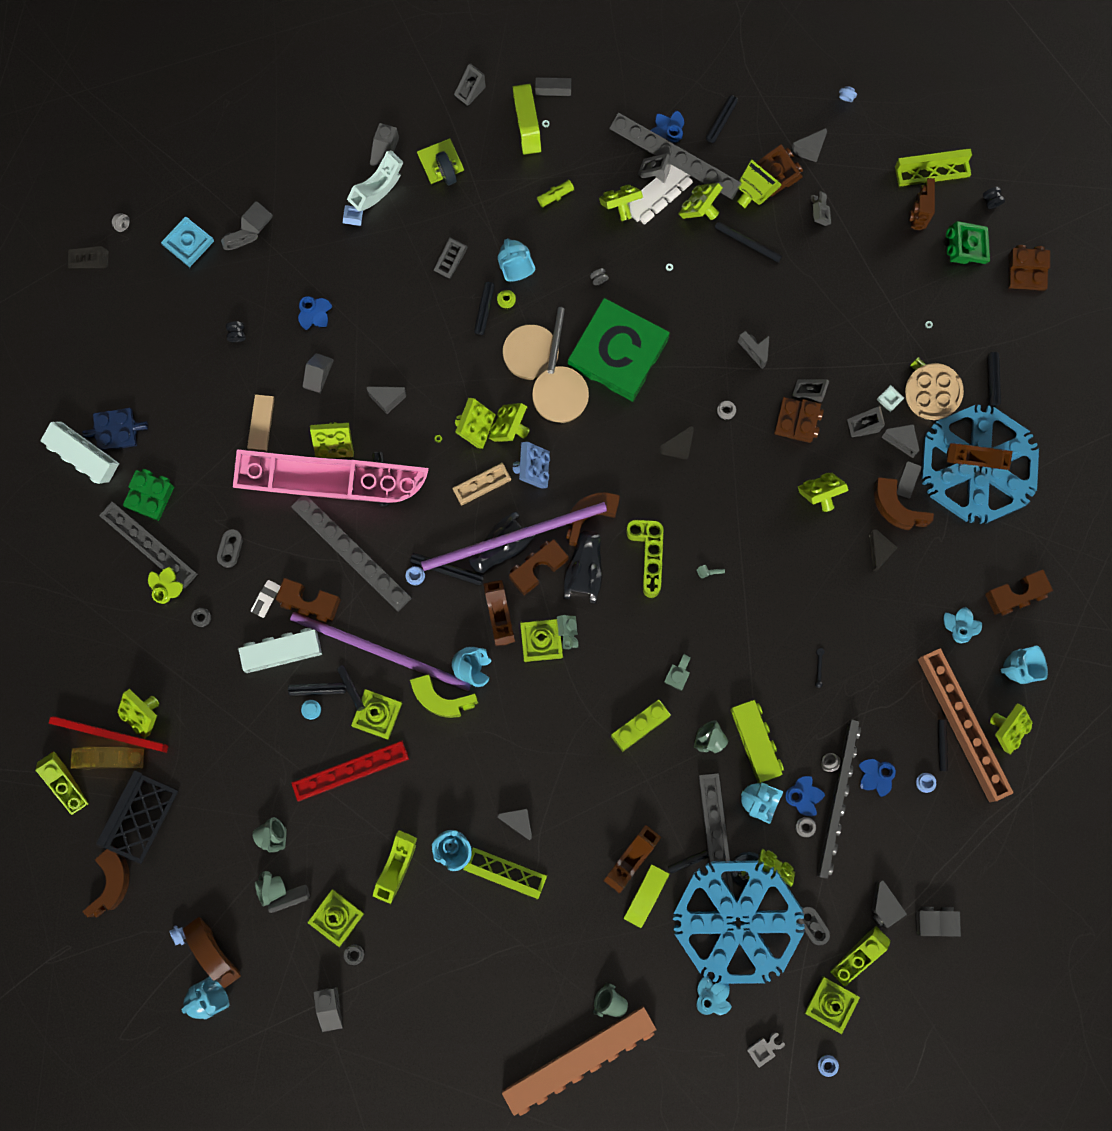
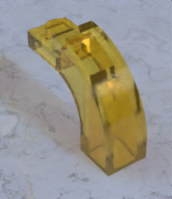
M128 747L74 748L71 755V769H142L144 749Z

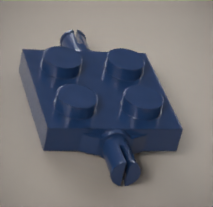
M131 408L93 413V429L83 430L82 435L83 438L95 437L97 448L102 451L137 446V430L148 429L147 421L136 423L133 419Z

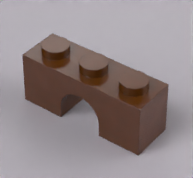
M554 539L551 542L546 541L540 546L541 550L536 554L534 552L529 554L525 558L526 562L521 566L517 564L510 570V580L524 596L539 584L538 579L533 574L534 569L538 565H547L555 572L568 561V555Z
M1044 570L1025 576L1020 580L1023 586L1022 595L1013 593L1008 584L987 592L985 595L994 615L1001 613L1003 616L1013 612L1012 608L1019 606L1021 609L1030 605L1031 600L1036 599L1038 602L1048 598L1047 594L1052 592L1053 589Z
M283 579L276 597L280 607L291 610V607L298 609V613L309 616V613L316 615V619L327 622V619L334 620L341 601L338 596L320 590L318 597L314 601L305 602L303 600L305 587L300 583Z

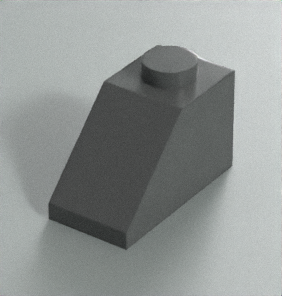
M379 123L373 140L370 165L379 167L386 152L390 150L395 151L399 140L396 127Z
M878 880L875 883L871 910L874 916L872 917L879 927L889 928L906 916L907 913L885 882Z
M332 987L313 992L316 1014L322 1032L343 1028L338 988Z

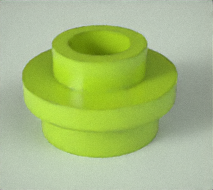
M503 290L498 294L497 301L502 308H511L516 302V297L512 291ZM505 296L510 298L508 301L503 300Z

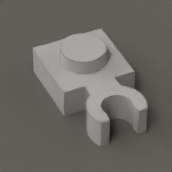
M777 1032L770 1035L769 1041L766 1042L762 1037L746 1049L759 1068L775 1057L774 1049H781L785 1046L783 1041L779 1044L774 1043V1039L778 1036Z

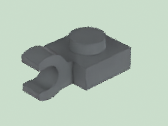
M820 191L819 199L818 196H811V201L814 203L813 218L815 222L827 226L831 224L830 206L826 205V193Z

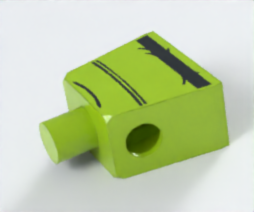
M751 160L739 181L742 183L739 189L744 193L737 202L744 208L747 207L751 200L760 205L782 184Z

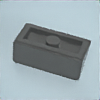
M536 78L535 95L571 96V78Z
M255 201L242 216L241 229L259 234L273 215Z
M307 885L288 890L286 895L271 902L268 905L269 913H274L309 900L311 897Z

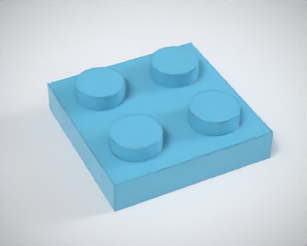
M185 217L161 243L188 267H191L214 240L189 218Z

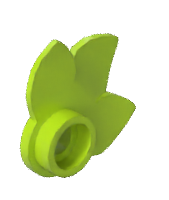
M171 567L165 568L159 575L155 572H150L148 583L153 590L152 597L154 601L164 604L171 598L178 597L182 592L183 584L176 582V575Z

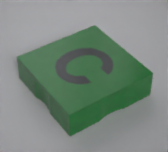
M604 298L569 357L568 368L577 371L591 380L604 384L611 391L633 402L646 380L648 371L657 361L668 342L670 332Z

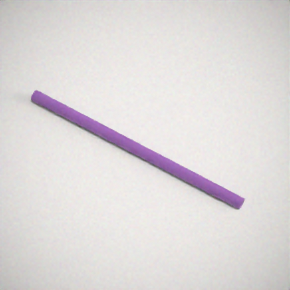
M602 502L423 561L421 564L423 570L426 571L606 512L607 508L605 503Z
M293 612L290 620L295 623L312 628L320 633L423 674L430 675L463 690L469 691L471 684L458 679L452 674L299 613Z

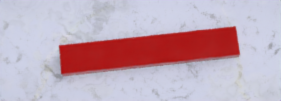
M54 716L50 717L49 724L165 753L168 750V745Z
M399 741L299 779L291 784L296 799L299 802L409 760L403 741Z

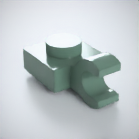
M557 616L558 634L563 636V649L578 648V640L574 637L578 635L576 616Z
M684 654L678 667L672 664L664 683L682 691L690 674L685 669L691 657Z

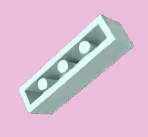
M51 422L41 439V442L46 445L48 450L58 453L62 460L72 463L76 466V470L90 476V480L97 484L109 482L120 464L63 422Z
M305 628L300 630L298 634L285 633L281 635L282 638L274 639V637L263 639L262 643L255 644V642L243 644L244 647L238 648L243 671L250 673L322 655L318 632L312 630V628Z

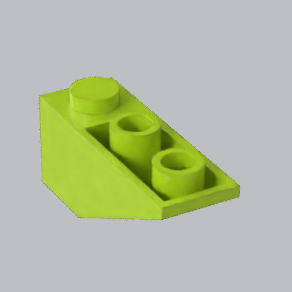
M55 752L37 762L36 772L71 815L88 805V801L69 770Z
M875 926L861 938L830 972L845 987L888 950L891 940Z

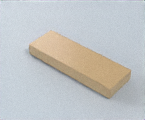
M255 395L248 450L267 452L275 401L274 396Z
M501 463L452 489L462 506L511 481V477L504 464Z

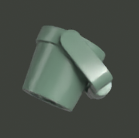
M713 720L698 729L694 748L700 752L712 751L717 753L726 747L729 740L717 721Z
M273 817L253 831L254 842L263 850L278 852L285 848L287 829L279 819Z
M269 871L260 873L258 881H255L256 895L263 907L286 895L281 877L271 878L272 874Z
M606 983L595 997L593 1013L600 1017H603V1014L620 1018L627 1011L628 1002L616 993V986Z

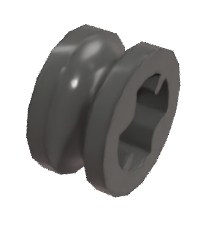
M598 269L591 273L590 278L594 279V285H600L609 279L608 275H605V269Z

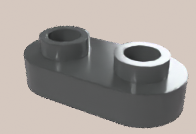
M241 229L234 233L225 234L221 239V243L225 250H232L255 241L258 238V234Z
M231 529L226 531L221 540L217 561L225 568L233 567L239 557L243 537L237 530ZM232 538H236L235 543L230 542ZM231 556L230 561H225V558Z
M803 907V912L798 913L810 914V920L805 921L804 918L797 919L799 924H805V929L803 930L812 943L816 945L826 944L830 938L828 928L815 909ZM816 931H821L822 936L820 938L815 937Z

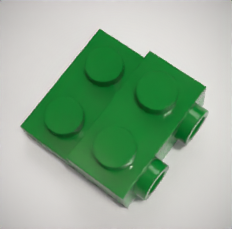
M959 221L949 226L946 231V237L949 238L947 255L950 256L951 262L967 264L970 261L982 264L990 262L988 227Z
M142 469L141 472L136 470L128 486L130 491L123 507L159 521L174 486L169 483L170 479L164 476L156 478L152 476V472L146 469Z

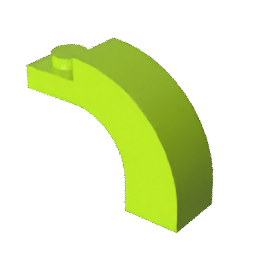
M430 675L410 680L413 692L419 702L427 710L438 716L448 718L460 717V708L469 710L475 707L474 704L478 703L475 694L454 700L441 698L434 690Z
M398 831L388 861L375 885L373 897L389 904L392 903L415 851L416 837Z

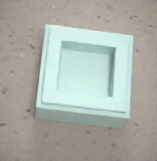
M891 385L877 398L889 412L904 399Z

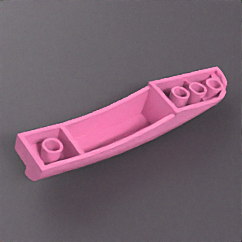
M237 450L233 488L393 503L413 496L425 482L428 468Z

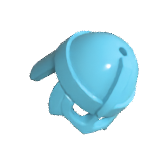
M509 238L505 239L498 254V262L505 280L518 281L530 276L535 271V266L529 249L519 241L510 240Z
M1033 646L1013 651L1006 658L1001 673H1005L1010 680L1019 684H1028L1047 679L1048 669L1041 648Z
M466 647L454 655L452 669L458 679L475 687H482L489 681V677L480 672L482 666L490 664L491 659L484 648Z
M765 783L751 784L742 791L741 802L750 816L770 824L783 791L768 786Z
M444 831L432 843L434 860L446 865L450 871L461 870L471 859V846L467 838L459 831Z
M209 976L189 988L184 998V1007L181 1010L183 1014L187 1013L192 1018L208 1019L228 1008L229 999L225 989L217 980L213 981Z

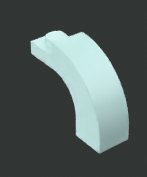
M387 151L376 172L365 182L354 185L347 200L358 211L375 205L394 187L401 176L398 172L404 162L393 151Z

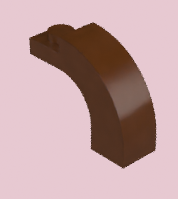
M950 443L947 450V462L1010 470L1013 451Z
M878 478L874 482L876 506L881 515L892 525L904 530H910L914 524L918 527H926L933 521L934 513L911 511L899 502L897 497V479Z
M611 493L589 495L580 500L570 513L604 502L607 511L596 515L615 518L620 495ZM590 517L566 524L573 527L568 529L566 539H570L569 545L577 547L581 527Z
M498 580L484 583L495 645H508L515 642L503 581Z
M645 825L610 870L604 881L620 893L645 858L654 849L661 836Z
M106 849L95 859L105 873L106 886L101 896L83 910L87 918L94 916L97 918L106 911L105 907L108 910H114L122 902L129 886L130 877L125 857Z
M200 917L183 928L191 951L213 981L217 980L223 988H226L241 977L239 970L226 958L218 947L211 928Z

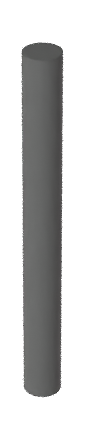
M558 307L547 368L549 374L555 372L565 312L563 307Z

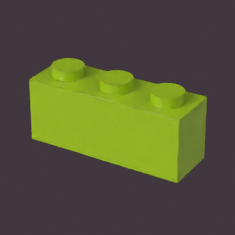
M657 700L611 734V737L623 752L667 720L671 715L661 701Z

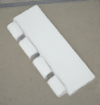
M671 165L665 183L655 178L641 190L643 198L628 203L632 217L637 222L641 221L643 224H646L655 216L654 213L658 214L668 205L667 201L670 203L681 194L679 189L684 191L693 183L691 178H689L690 175Z

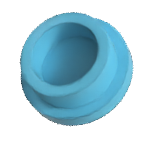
M315 700L306 701L301 708L302 715L310 720L316 719L321 713L320 704Z

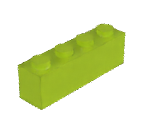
M755 700L733 707L731 713L757 783L759 784L783 775L782 771L784 768L781 760H777L774 752H777L773 740H769L768 733L770 731L767 723L763 722L760 716L763 713L759 703L756 704Z

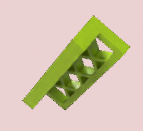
M971 149L899 158L895 165L899 187L922 184L926 182L927 178H935L936 182L970 177L969 160L972 156ZM964 164L965 172L959 173L954 169L956 165ZM939 167H944L948 170V173L941 175L936 170ZM925 169L931 174L929 177H922L918 173L920 170ZM902 172H908L913 177L909 180H903Z
M474 847L472 848L471 859L463 869L536 899H539L547 878L546 875ZM475 853L483 855L486 864L479 867L471 864ZM487 857L493 860L488 862ZM499 861L502 863L505 871L496 874L492 871L490 864ZM505 864L511 866L512 868L507 869ZM488 866L489 870L483 869V867ZM515 868L519 869L523 878L518 881L511 880L508 871ZM524 872H527L531 875L525 877ZM506 873L508 878L501 875ZM532 876L542 878L538 890L529 886L527 878ZM525 880L526 885L519 882Z

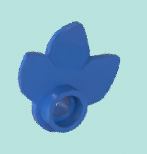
M679 111L674 112L671 118L657 114V127L651 129V131L671 143L679 142L683 136V116Z
M310 296L302 298L299 303L301 312L298 316L301 326L305 330L309 329L312 324L318 327H326L328 324L326 311L332 308L330 302L324 298L314 299ZM311 304L312 307L307 309L306 305Z
M868 759L859 764L860 769L865 773L860 782L861 789H877L881 797L890 792L892 788L891 780L896 774L895 767L891 763H880L875 759ZM883 768L888 770L887 776L882 774Z
M810 776L799 778L795 786L790 787L785 794L787 803L791 806H796L799 813L805 816L817 815L814 804L821 801L825 796L823 791L812 786V777ZM793 793L798 794L797 800L792 799Z

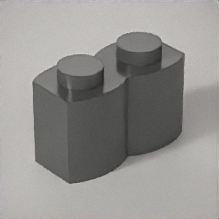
M921 907L922 911H916L917 936L961 937L960 912L954 911V907H941L942 911H934V907Z

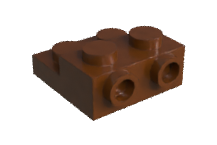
M782 144L756 162V164L782 184L771 197L786 186L790 187L803 177L801 174L803 169L798 162L794 164L791 159L794 155L788 147L784 149Z
M927 178L924 185H921L920 193H917L916 202L913 203V209L909 211L908 219L911 221V228L915 230L926 229L935 213V178Z
M1018 245L1013 248L1009 253L1008 288L1045 291L1048 288L1050 250H1045L1043 246L1027 249L1025 245Z
M783 397L774 434L811 443L813 438H817L820 427L816 425L818 420L821 421L824 412L823 409H820L821 404L804 399L797 401Z

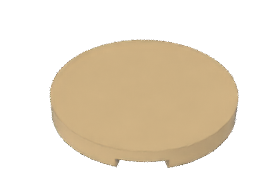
M524 325L512 331L506 338L503 346V357L508 369L522 379L534 380L538 378L548 368L553 339L552 333L538 325Z
M939 363L924 365L918 368L907 381L905 388L907 404L921 418L927 420L946 418L955 412L961 404L964 392L963 383L958 374L947 365Z
M563 366L555 367L553 374H549L547 370L544 371L537 378L532 392L533 403L538 413L547 420L560 423L570 422L580 416L587 405L589 397L588 387L584 378L577 371Z

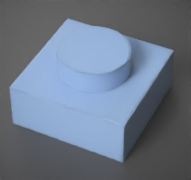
M345 205L343 223L361 226L363 210L358 211L354 206Z

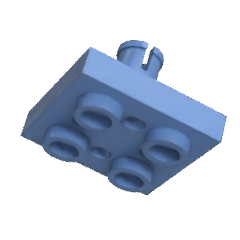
M521 442L520 462L516 461L513 463V466L518 465V467H513V471L516 474L520 473L519 480L539 488H548L550 451L530 442Z

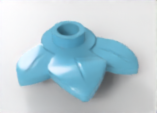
M967 607L961 608L956 615L944 614V625L946 629L952 632L954 640L958 643L968 642L972 636L978 635L982 630V622L973 620V614Z
M709 976L703 977L697 986L699 997L696 1001L698 1011L704 1015L712 1013L718 1015L726 1014L732 1007L726 1001L730 991L729 984H713ZM705 1000L709 1001V1003H710V1007H709V1008L705 1007V1005H704V1001H705Z

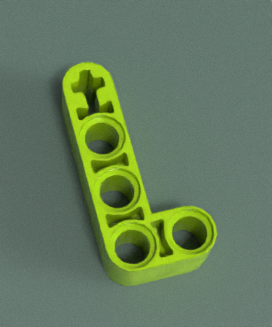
M531 84L513 86L523 155L541 152L540 132Z
M633 520L628 524L626 534L632 541L645 542L643 593L649 598H654L661 589L663 526L657 521ZM632 527H638L640 529V533L632 534L630 529ZM651 528H657L659 530V534L652 535L650 534L649 530ZM654 546L659 552L651 554L648 548ZM650 565H655L658 568V571L656 573H651L648 571L647 567ZM651 579H654V592L647 588L650 586Z

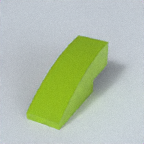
M651 864L623 919L642 928L669 873Z

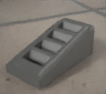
M449 238L434 271L451 279L468 247ZM452 246L460 249L459 252L452 250ZM450 252L454 254L456 258L454 259L448 256V253ZM447 259V260L453 262V264L450 265V264L444 262V260ZM441 265L449 268V272L441 269Z

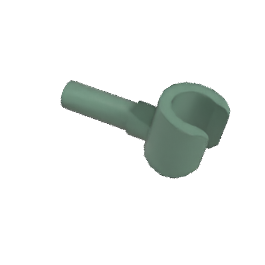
M707 565L698 567L697 573L700 578H705L709 575L725 573V569L708 570Z

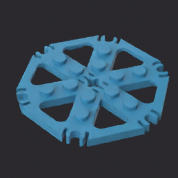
M975 405L936 421L931 427L935 434L928 432L925 435L921 480L928 478L922 483L923 485L928 483L932 485V489H929L927 494L936 492L929 497L966 522L968 521V515H970V523L974 522V516L979 517V524L984 523L986 518V524L1023 508L1030 502L1025 497V494L1033 496L1035 491H1037L1039 448L1032 451L1038 444L1031 445L1028 443V440L1033 435L1029 434L1026 437L1024 435L1030 433V431L995 407L991 409L990 406H987L986 412H982L980 409L981 405H978L975 410ZM966 417L972 419L971 445L991 448L993 422L998 420L1016 432V437L993 448L1013 451L1011 461L1027 456L1030 459L1029 479L1021 480L1010 471L1004 469L981 467L980 470L979 466L954 464L943 470L934 471L931 467L932 449L937 447L947 454L950 443L970 445L949 430L950 424ZM969 480L966 507H961L945 495L946 489ZM989 483L1013 499L1012 503L1000 509L991 510L988 506Z
M759 860L711 861V865L709 863L706 864L708 869L706 874L702 873L700 868L697 869V875L694 872L673 913L676 914L673 920L681 922L680 926H674L675 936L700 974L702 969L706 967L704 977L707 976L708 972H713L715 974L713 981L716 982L719 975L722 976L718 984L766 983V980L770 982L771 976L769 972L774 971L777 976H780V969L782 973L784 972L804 934L805 924H798L796 922L797 919L804 918V913H796L803 912L802 907L778 871L771 877L774 868L771 867L769 872H764L762 870L763 862L759 864L758 869H755ZM725 871H746L750 876L738 901L721 877V874ZM769 887H776L788 904L787 910L757 911ZM697 888H702L718 911L689 912L687 904ZM739 917L740 921L745 923H741V927H737V924L732 921H736V918ZM759 933H787L790 936V942L780 958L773 956ZM720 934L709 957L706 959L699 957L689 941L690 935ZM739 943L755 966L756 970L753 974L733 975L727 970Z

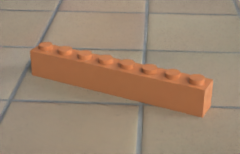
M941 648L919 658L918 661L988 801L995 802L1013 794L1014 792Z
M641 1006L502 1090V1095L513 1115L515 1116L519 1113L521 1116L530 1111L529 1106L534 1103L540 1105L548 1100L547 1096L549 1094L562 1092L566 1089L565 1085L572 1081L574 1084L583 1079V1074L590 1070L592 1073L602 1067V1062L606 1060L608 1062L613 1061L619 1057L618 1053L624 1049L629 1051L637 1046L636 1042L643 1038L645 1041L655 1035L653 1031L657 1029L644 1006Z

